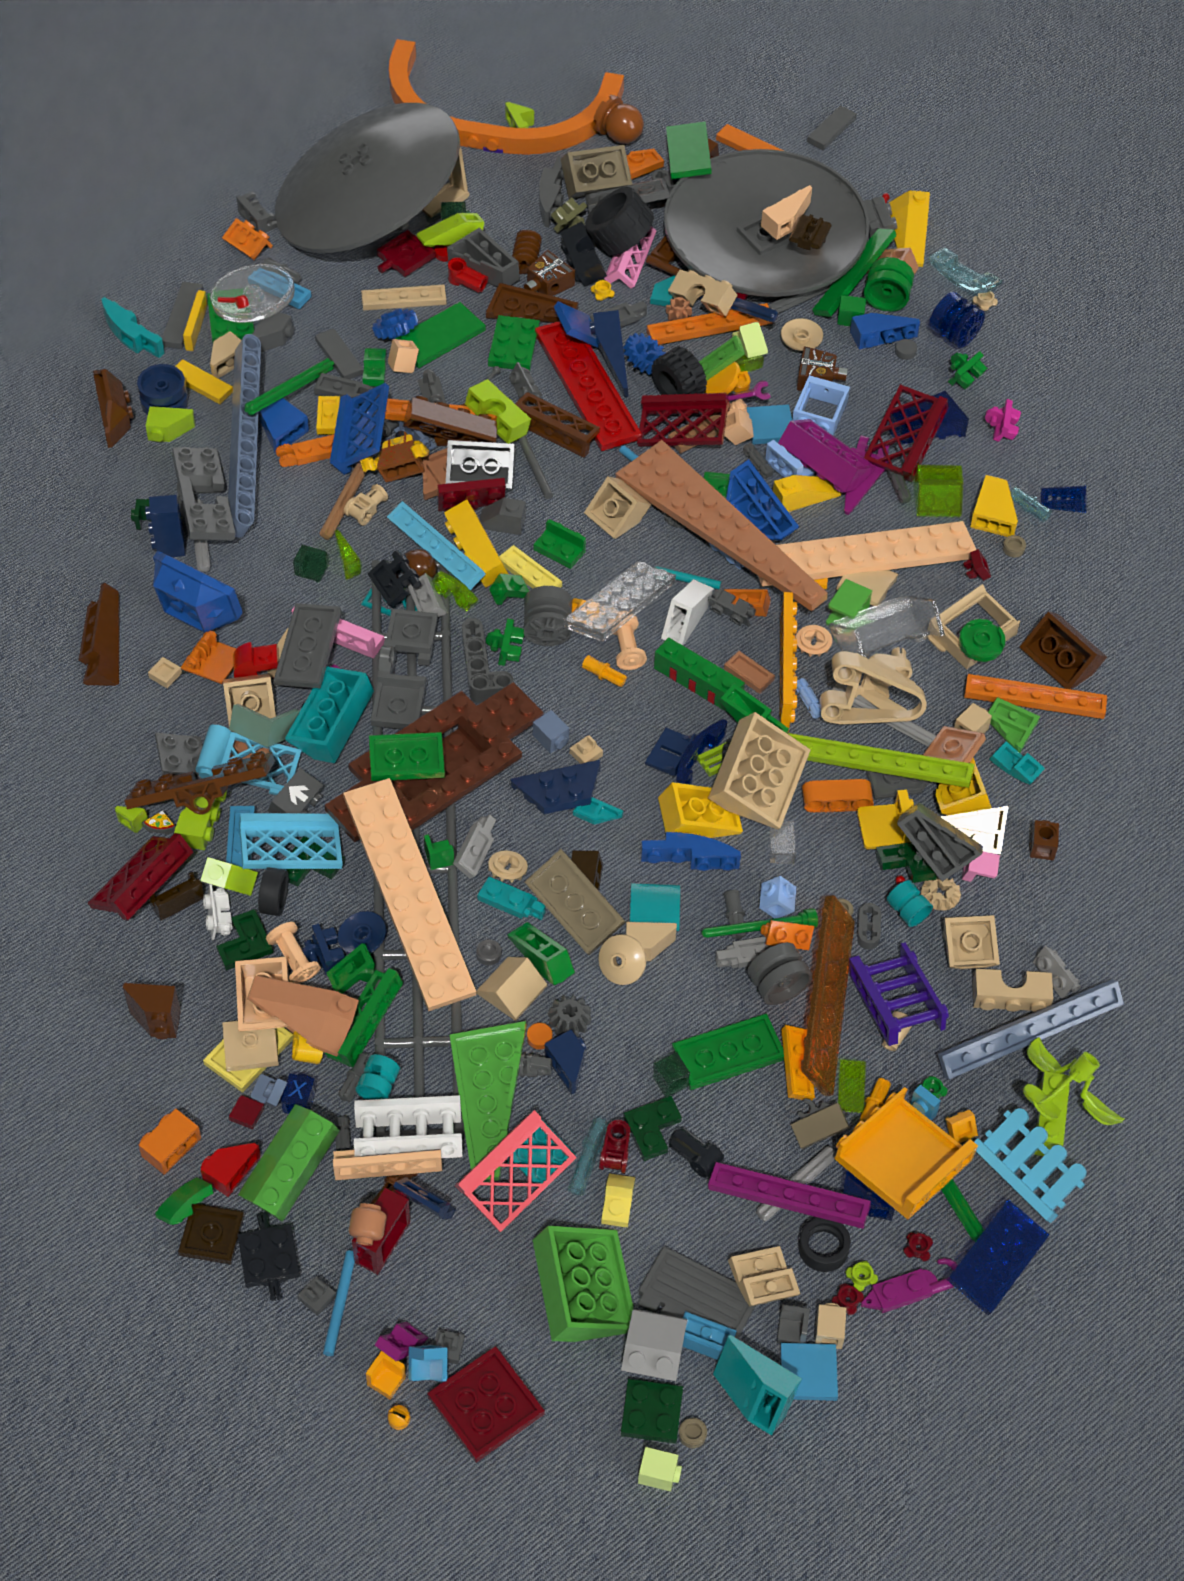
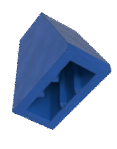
M284 398L258 412V419L274 452L278 446L287 443L291 445L309 431L307 415Z

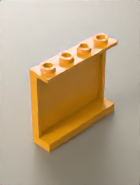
M904 1087L897 1094L893 1092L885 1101L884 1106L881 1108L877 1106L869 1115L868 1120L865 1122L861 1120L853 1129L852 1134L849 1136L844 1135L836 1145L838 1150L834 1159L909 1220L972 1161L978 1145L971 1139L963 1146L904 1099L908 1090Z

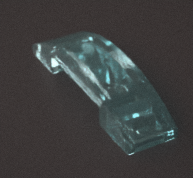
M944 247L929 256L930 262L944 277L967 291L987 293L1002 284V279L989 272L980 275L958 262V255Z

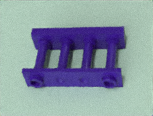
M906 942L901 943L900 957L870 966L863 964L859 955L849 958V976L888 1046L898 1044V1035L901 1029L935 1020L940 1031L946 1029V1019L949 1017L948 1009L944 1003L941 1004L918 965L915 952L910 951ZM899 967H904L908 974L881 983L874 982L871 978V975ZM914 984L918 993L890 1001L884 1000L881 996L883 992ZM924 1002L928 1008V1011L900 1019L894 1018L891 1013L893 1010Z

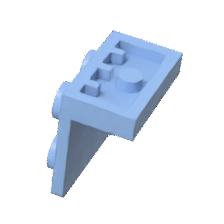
M775 440L767 443L765 457L768 461L767 464H770L784 478L792 475L812 476L817 473L814 469L805 467L799 458L792 456L785 447L779 445Z

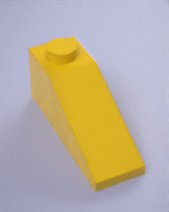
M792 475L775 480L773 484L774 494L788 512L841 496V492L833 487L834 484L817 476Z

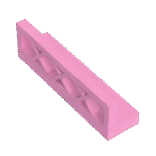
M652 226L648 231V236L639 241L642 251H639L636 244L622 254L613 255L604 280L611 284L620 279L630 289L635 287L656 234V230ZM631 255L635 256L636 265L633 264ZM626 269H629L631 279L625 274Z
M340 619L333 642L374 659L384 645L385 637Z

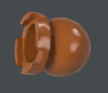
M609 95L610 99L607 102L602 101L596 110L594 130L602 135L607 134L612 140L620 144L636 141L644 128L642 114L635 106L623 104L621 98L616 95Z

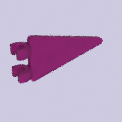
M759 381L753 389L727 395L729 401L757 396L764 400L771 397L769 392L761 393V388L768 386L766 381Z
M861 435L857 448H851L863 458L868 449L869 437ZM890 445L885 446V448H886L888 454H889L888 449H889ZM883 448L878 450V454L872 453L871 457L875 459L885 457ZM876 466L874 472L854 491L846 492L844 508L846 515H849L886 469Z

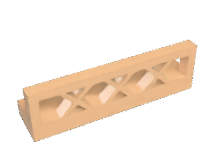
M354 1150L333 1151L335 1180L442 1171L441 1150L355 1157Z

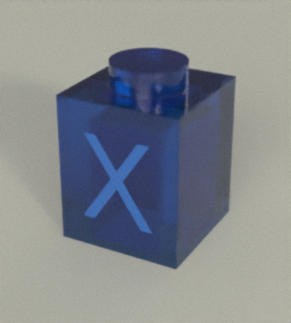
M289 1073L281 1098L283 1113L289 1114L295 1104L311 1110L316 1094L315 1078L302 1073L297 1075Z

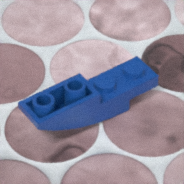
M666 832L665 840H642L641 862L682 863L690 861V870L698 869L700 871L709 869L729 871L739 869L741 852L705 836Z

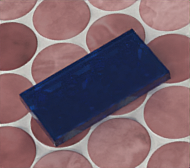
M1008 1199L1003 1203L946 1280L984 1313L990 1315L1050 1234Z

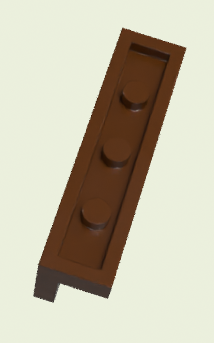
M526 392L515 403L531 418L529 431L583 458L589 454L590 442L600 432V427L529 392ZM530 401L536 404V406H527L525 403ZM550 411L554 415H545L542 412ZM568 420L572 424H564L561 421ZM586 429L591 432L586 435L579 430Z

